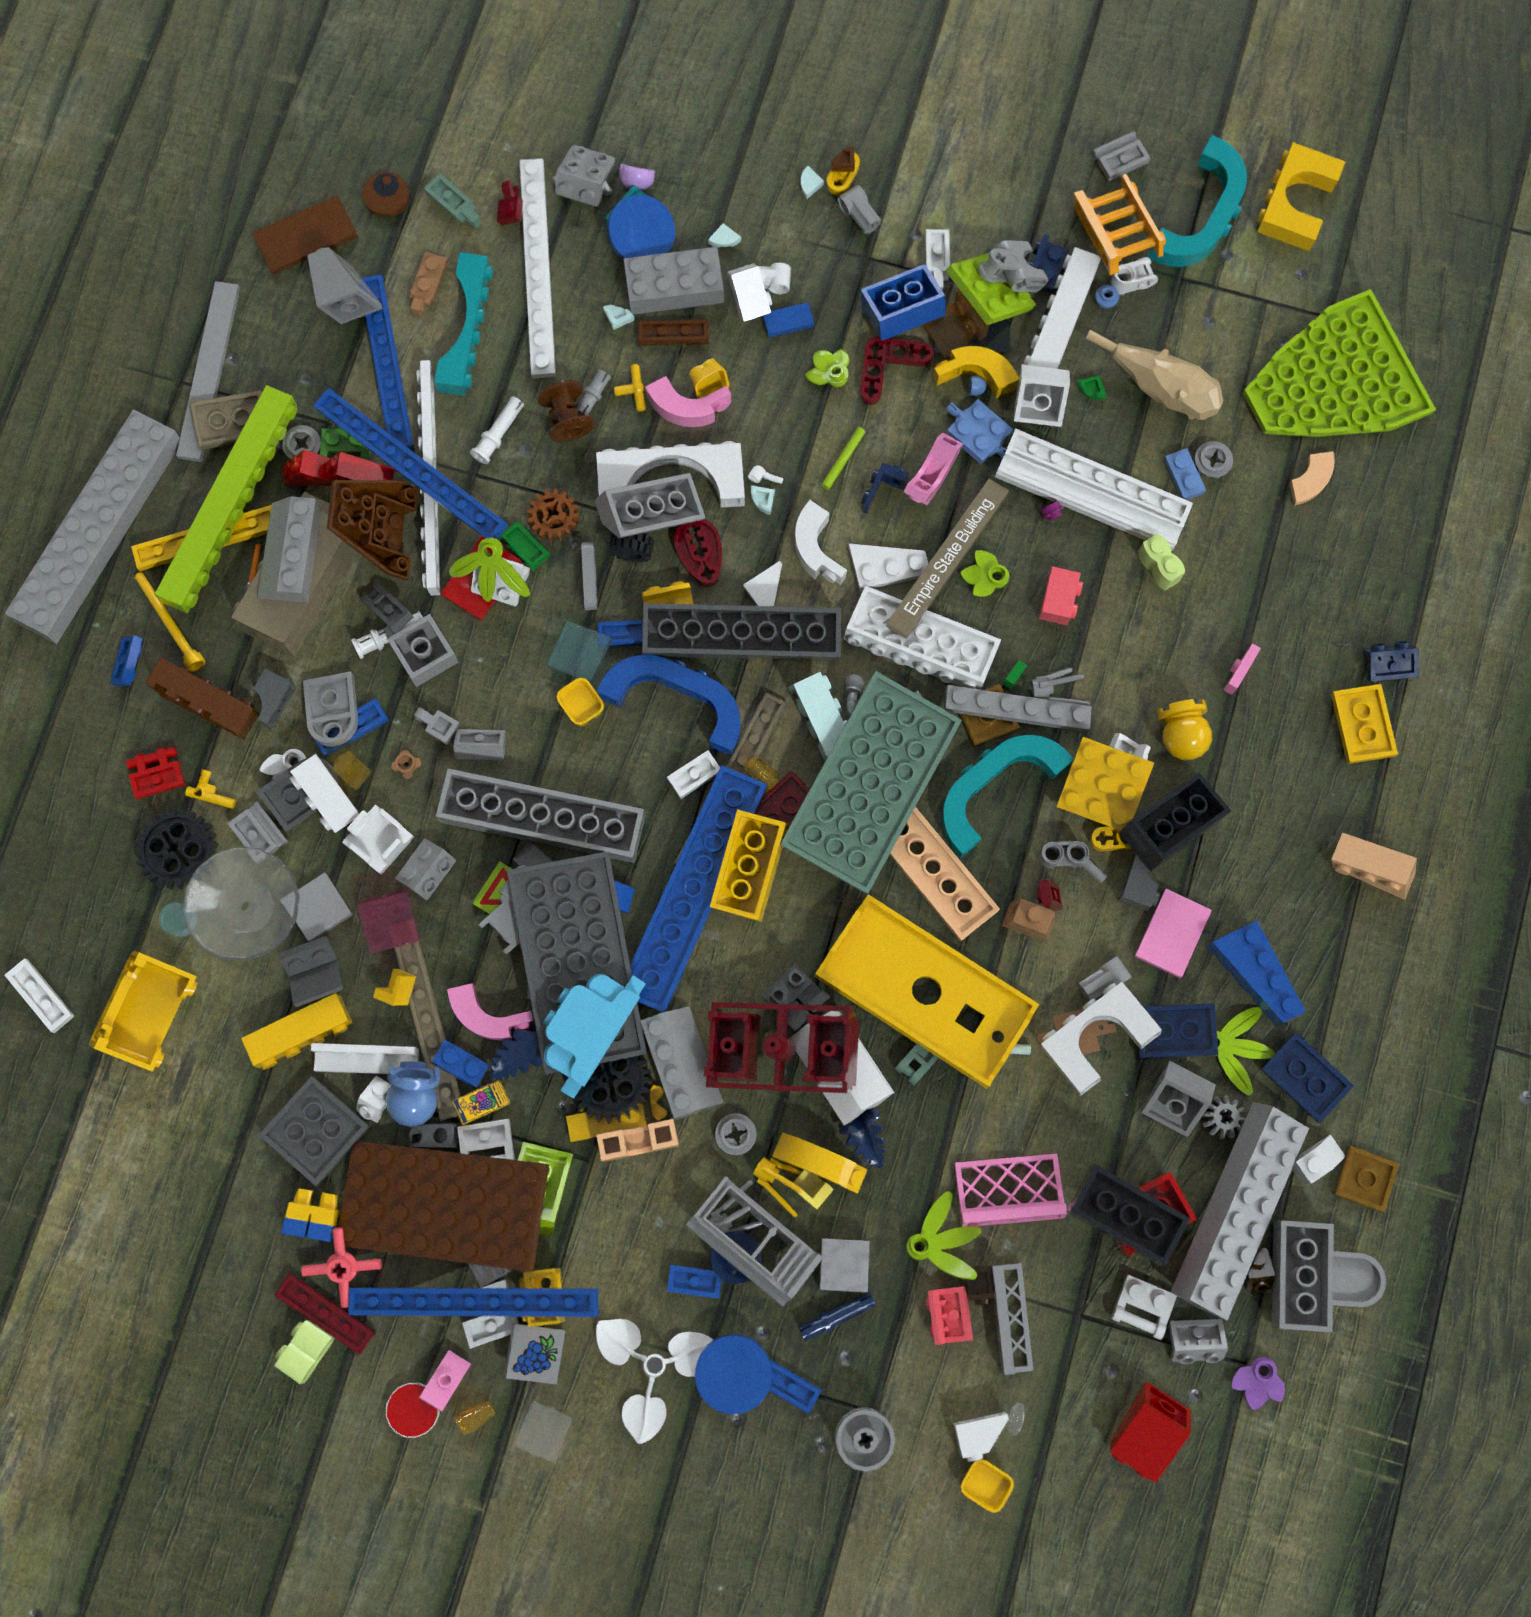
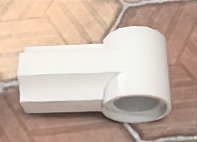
M774 263L770 267L758 266L759 269H763L766 282L763 283L764 289H769V291L775 294L789 292L791 267L788 264Z

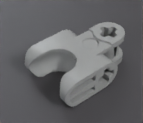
M1002 241L989 252L988 261H984L978 266V272L984 280L991 283L1008 282L1014 292H1037L1048 282V278L1042 269H1036L1026 262L1028 256L1033 252L1028 241Z

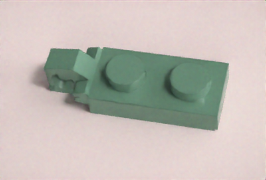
M439 173L423 188L424 193L456 221H459L461 224L466 221L474 229L481 224L480 216L475 213L477 209L473 205L472 200L442 174Z

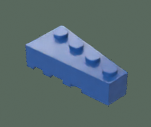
M1258 921L1242 927L1206 946L1221 961V965L1235 977L1242 989L1250 994L1257 1006L1275 1026L1306 1012Z

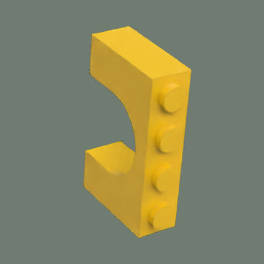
M1293 142L1289 151L1284 150L1279 164L1283 166L1281 170H1276L1271 182L1275 184L1273 190L1269 189L1264 202L1268 203L1266 209L1262 208L1256 222H1259L1260 225L1257 232L1310 251L1323 220L1293 208L1286 198L1285 190L1291 185L1302 183L1332 193L1340 178L1345 161Z

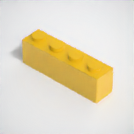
M334 993L241 1039L253 1066L257 1068L262 1067L264 1070L276 1065V1060L284 1056L290 1058L301 1052L300 1048L307 1045L311 1047V1043L324 1042L323 1037L333 1033L335 1036L347 1031V1026L353 1022L341 996Z

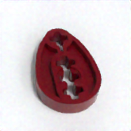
M706 520L680 525L674 536V546L679 561L687 573L703 587L714 586L718 582L722 568V545L716 527ZM691 527L698 530V540H703L701 542V549L705 552L703 558L696 555L697 547L695 544H691L694 541L693 534L689 533ZM704 565L706 566V569L709 571V573L712 574V579L707 580L706 577H702L704 576L705 571Z

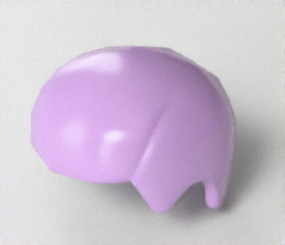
M620 164V180L628 189L635 185L639 190H645L653 184L654 170Z

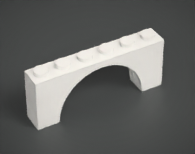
M725 441L716 445H711L710 443H700L697 446L678 444L670 448L662 446H652L650 449L631 447L623 451L605 449L602 452H596L599 496L605 490L633 485L644 473L655 467L679 464L691 467L709 479L717 491L721 508L745 506L741 443Z

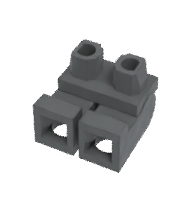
M796 964L762 995L766 1004L800 1005L796 1001L797 999L802 1005H825L830 1000V996L813 983ZM772 1009L778 1016V1009ZM789 1010L788 1028L794 1034L797 1033L808 1022L806 1016L810 1013L816 1014L818 1011Z

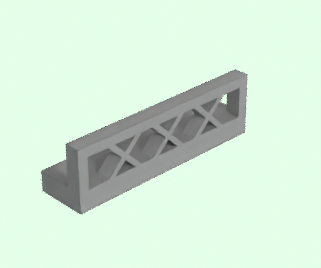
M1022 1263L991 1266L994 1292H996V1298H993L1001 1373L1009 1375L1016 1372L1034 1371ZM1016 1269L1017 1281L1009 1288L1005 1284L1004 1270ZM1017 1286H1018L1019 1295L1014 1292V1290H1015V1288H1016ZM1011 1294L1020 1301V1308L1014 1315L1008 1311L1007 1299ZM1020 1313H1021L1022 1322H1021L1019 1319H1017V1316H1018ZM1014 1320L1023 1328V1335L1017 1342L1011 1338L1010 1325ZM1023 1340H1024L1025 1349H1024L1022 1346H1020V1343H1021ZM1017 1347L1026 1355V1366L1014 1367L1013 1352Z

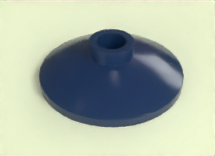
M731 1231L725 1233L750 1256L759 1247L755 1239L744 1232ZM713 1248L711 1249V1266L721 1280L736 1285L750 1281ZM761 1251L755 1257V1260L760 1264L762 1263Z

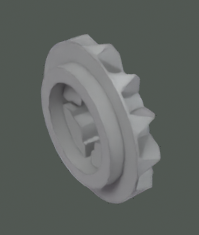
M300 425L291 428L285 434L282 447L289 459H292L293 456H296L302 450L317 454L319 449H321V438L313 428ZM296 440L301 442L306 441L308 449H304L302 447L298 449L299 446Z
M1206 442L1195 453V465L1199 469V473L1205 474L1207 478L1216 477L1218 479L1226 475L1231 469L1233 455L1230 449L1220 442ZM1216 453V461L1219 463L1211 467V462L1208 459Z
M735 1113L725 1116L716 1127L715 1137L717 1144L724 1152L730 1155L746 1153L753 1147L756 1141L754 1123L742 1114ZM733 1123L738 1131L747 1130V1133H743L740 1136V1145H737L734 1138L725 1139V1136L732 1133Z

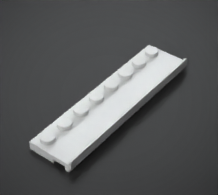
M1015 429L995 475L1000 480L1050 501H1058L1064 507L1145 541L1158 533L1167 540L1171 551H1173L1177 544L1181 530L1193 505L1190 501L1018 429Z

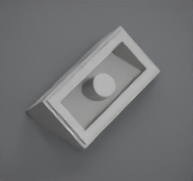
M457 729L453 745L455 758L504 760L506 730Z

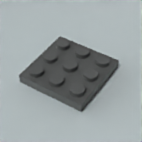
M311 1076L259 1136L312 1184L318 1187L370 1126L320 1081Z

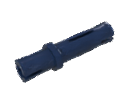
M868 1291L827 1313H819V1317L798 1327L806 1342L825 1331L827 1333L831 1332L833 1327L871 1308H875L876 1304Z

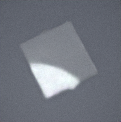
M532 1401L514 1446L531 1453L532 1457L539 1456L555 1463L573 1417L556 1411L554 1406L549 1408Z

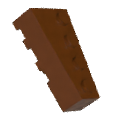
M162 657L145 682L160 697L245 740L259 716L254 710L255 705L243 698L240 701L237 700L230 691L222 687L218 689L212 686V683L201 676L196 677L186 668L180 665L176 666Z

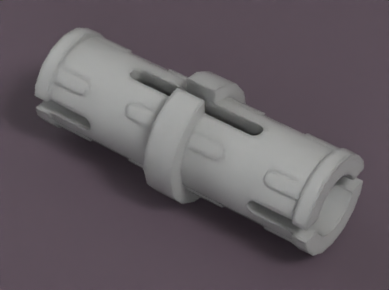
M598 369L590 385L584 388V395L575 408L580 412V416H588L596 401H600L601 393L611 379L609 374L605 376L606 372Z

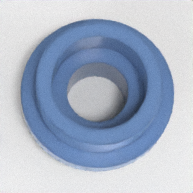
M1103 285L1096 292V302L1102 308H1111L1117 304L1119 292L1111 285ZM1104 294H1109L1112 297L1107 298L1104 296Z

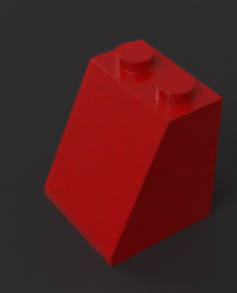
M1145 1381L1111 1440L1110 1453L1118 1462L1126 1463L1134 1468L1142 1478H1149L1156 1483L1191 1434V1410Z

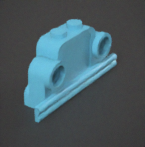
M597 974L587 981L586 987L575 985L569 990L567 988L563 989L557 999L560 1005L555 1012L550 1010L543 1021V1024L546 1025L545 1036L552 1041L544 1050V1060L548 1066L568 1076L560 1091L574 1099L581 1086L586 1085L640 999L638 995L646 983L632 975L627 985L623 987L610 977Z

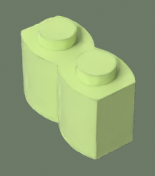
M1157 533L1143 542L1138 551V556L1141 563L1152 572L1155 583L1163 590H1167L1177 584L1185 574V568L1181 560L1171 553L1167 540Z
M306 1320L304 1323L299 1322L291 1333L293 1339L288 1346L283 1345L275 1356L277 1359L275 1367L299 1384H304L335 1340L333 1336L310 1320Z

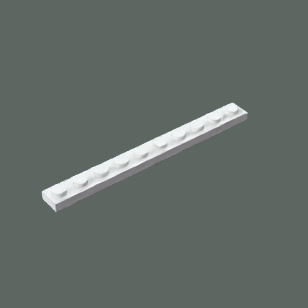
M543 159L520 160L532 379L556 377Z
M430 360L420 361V370H417L418 385L421 384V392H417L418 406L422 407V414H418L419 429H422V437L418 438L419 450L423 451V460L437 470L434 370ZM420 490L421 496H424V504L420 505L421 518L425 519V527H421L422 542H425L426 549L422 550V563L426 565V573L422 574L423 587L427 588L431 596L440 595L438 503Z

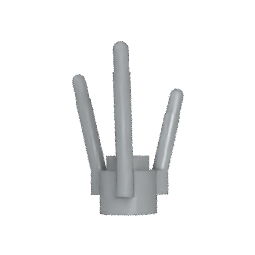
M1072 668L1031 680L1033 698L1090 705L1088 701L1049 697V694L1054 693L1053 685L1084 678L1083 674L1054 679L1071 673Z
M749 1180L740 1190L745 1192L753 1182ZM732 1197L719 1209L710 1213L712 1218L708 1219L724 1234L731 1231L742 1232L764 1225L760 1221H755L729 1229L733 1227L731 1221L750 1210V1206H746L730 1216L726 1212L722 1214L735 1201Z

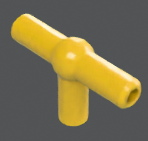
M632 364L630 366L632 384L614 387L615 396L634 393L636 410L642 412L646 409L643 394L644 384L641 381L639 365Z

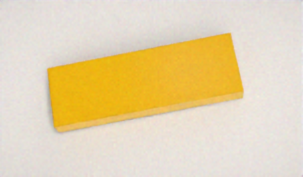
M637 1104L639 1113L633 1110L630 1111L631 1119H628L624 1114L621 1115V1123H618L616 1117H612L610 1124L607 1123L606 1117H603L598 1123L596 1114L591 1118H587V1112L566 1116L570 1141L576 1142L595 1138L598 1134L646 1126L643 1104Z

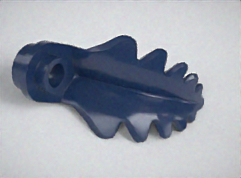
M517 1029L513 1032L515 1041L510 1039L502 1041L506 1050L496 1049L495 1053L499 1058L493 1057L491 1059L494 1064L490 1066L492 1070L491 1078L493 1080L498 1079L501 1081L502 1077L506 1080L509 1078V1073L511 1077H515L518 1068L522 1073L528 1071L530 1062L536 1067L542 1065L536 1031Z
M870 1108L849 1124L844 1125L842 1123L839 1132L841 1135L850 1134L846 1140V1146L857 1145L853 1151L855 1156L862 1153V1162L870 1160L869 1166L876 1165L878 1168L883 1167V1160L886 1159L882 1154L886 1152V1149L880 1146V1144H883L885 1140L883 1137H878L877 1134L883 1131V1126L874 1123L880 1117V1112L877 1109Z

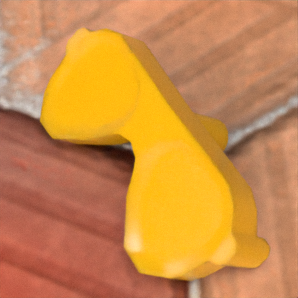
M654 1084L650 1089L651 1094L649 1095L652 1116L657 1121H661L668 1114L665 1108L657 1104V1101L664 1094V1089Z

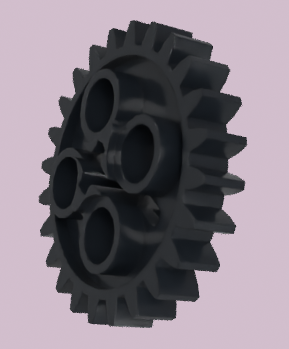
M172 808L170 809L169 816L161 811V819L158 820L152 816L153 824L151 826L144 823V827L147 830L146 833L138 832V835L143 840L135 842V845L140 847L141 850L135 852L134 855L142 859L136 864L144 867L141 873L145 876L149 875L148 880L152 883L157 880V885L161 888L166 884L167 888L172 890L176 883L177 888L183 890L185 882L188 886L193 887V879L202 882L200 874L203 872L209 875L210 872L206 867L208 865L215 866V863L210 859L211 857L218 856V853L213 851L212 848L219 846V843L211 839L215 838L217 834L209 831L212 825L209 823L203 824L205 818L201 815L196 818L194 811L187 815V811L181 808L179 814H177ZM180 827H184L185 831L183 835L180 837H176V830ZM164 832H167L170 839L178 845L179 851L190 862V866L187 867L183 859L175 853V848L164 837ZM163 842V849L160 852H155L156 844ZM199 846V852L195 856L190 857L189 852L191 848ZM178 861L177 869L169 872L170 864Z
M642 1055L608 1062L617 1097L616 1103H613L603 1063H599L596 1067L602 1070L601 1074L598 1077H590L586 1085L581 1086L575 1098L572 1099L573 1103L581 1102L578 1107L579 1111L583 1112L588 1109L587 1118H591L596 1114L598 1123L603 1117H606L608 1124L611 1123L612 1117H616L618 1123H621V1115L623 1114L628 1119H631L630 1111L633 1110L639 1113L637 1104L646 1105L643 1095L651 1094L650 1090L645 1087L652 1085V1080L645 1078L651 1075V1070L643 1069L648 1065L647 1060L639 1061ZM617 1062L627 1064L626 1068L622 1071L613 1069ZM623 1086H629L633 1089L627 1096L621 1095L619 1090ZM599 1092L607 1094V1098L602 1102L594 1100V1096Z

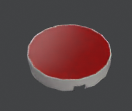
M407 1383L398 1387L391 1394L386 1405V1417L390 1427L397 1434L406 1438L419 1437L435 1426L440 1411L419 1398L427 1385Z

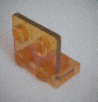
M961 291L956 293L954 304L946 307L945 316L923 324L933 342L935 341L941 350V355L944 359L950 358L951 350L966 347L973 335L978 341L985 338L989 328Z

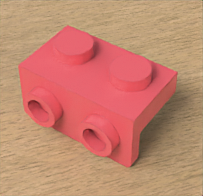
M966 1286L928 1291L926 1306L931 1313L930 1335L934 1339L935 1345L973 1340Z

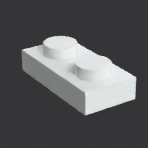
M707 750L669 775L667 780L680 799L716 777L720 766Z

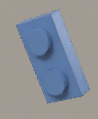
M1187 448L1165 456L1163 460L1180 498L1188 500L1205 493L1206 489Z

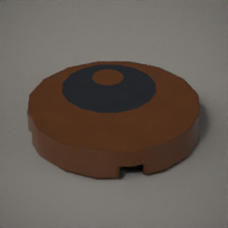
M377 173L364 184L362 195L365 206L378 217H394L403 212L409 203L408 185L396 173Z

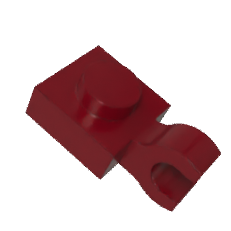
M511 180L503 181L501 188L504 199L498 200L497 222L502 226L521 222L523 200L518 196L519 187H512Z

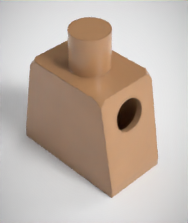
M1018 899L1010 902L1002 926L1047 943L1055 922V912L1025 899Z

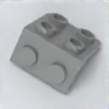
M571 146L557 170L555 194L600 207L603 197V185L615 164V158L582 146Z

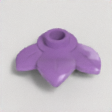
M1258 1357L1253 1360L1250 1366L1239 1368L1233 1376L1231 1383L1233 1389L1244 1390L1245 1399L1252 1410L1260 1408L1269 1397L1275 1401L1282 1402L1285 1394V1386L1283 1381L1277 1376L1276 1365L1267 1357ZM1262 1365L1267 1368L1265 1375H1260L1259 1367Z

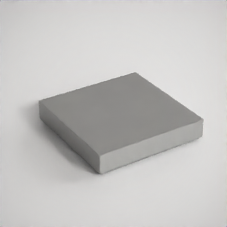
M323 873L282 900L309 942L317 939L353 915L326 873Z

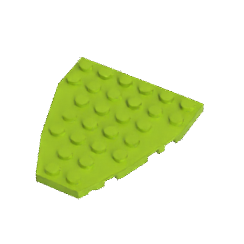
M1371 289L1327 307L1319 317L1311 321L1303 331L1295 335L1274 354L1267 365L1243 392L1262 432L1274 435L1321 437L1392 431L1433 414L1436 410Z

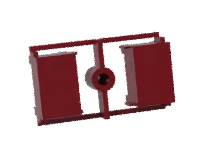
M711 1003V1011H708V1021H710L707 1067H704L706 1088L848 1093V1090H852V1086H856L859 1021L856 1020V1014L852 1012V1006ZM719 1008L778 1009L777 1033L769 1034L763 1042L764 1053L769 1058L775 1060L773 1085L717 1083V1080L757 1081L761 1016L748 1012L722 1013V1010ZM789 1010L846 1012V1015L819 1016L817 1014H808L806 1016L808 1024H810L808 1065L804 1078H802V1081L806 1083L842 1085V1088L784 1085L785 1062L790 1061L796 1053L795 1042L787 1037Z

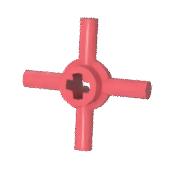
M337 1227L332 1229L335 1253L330 1256L325 1264L302 1266V1276L327 1274L332 1281L338 1283L341 1308L349 1307V1281L355 1277L357 1271L382 1269V1260L379 1258L356 1261L352 1254L345 1252L343 1227Z

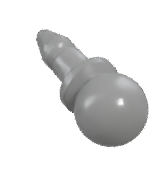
M857 674L849 675L844 682V694L847 697L846 707L849 715L854 710L857 698L861 696V690L864 686L863 679Z

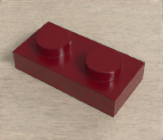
M1048 879L1038 881L1039 888L1036 889V895L1039 904L1042 903L1043 907L1053 911L1063 910L1059 885Z

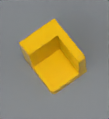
M393 969L388 987L375 988L373 998L392 1006L408 1005L416 976L400 969Z

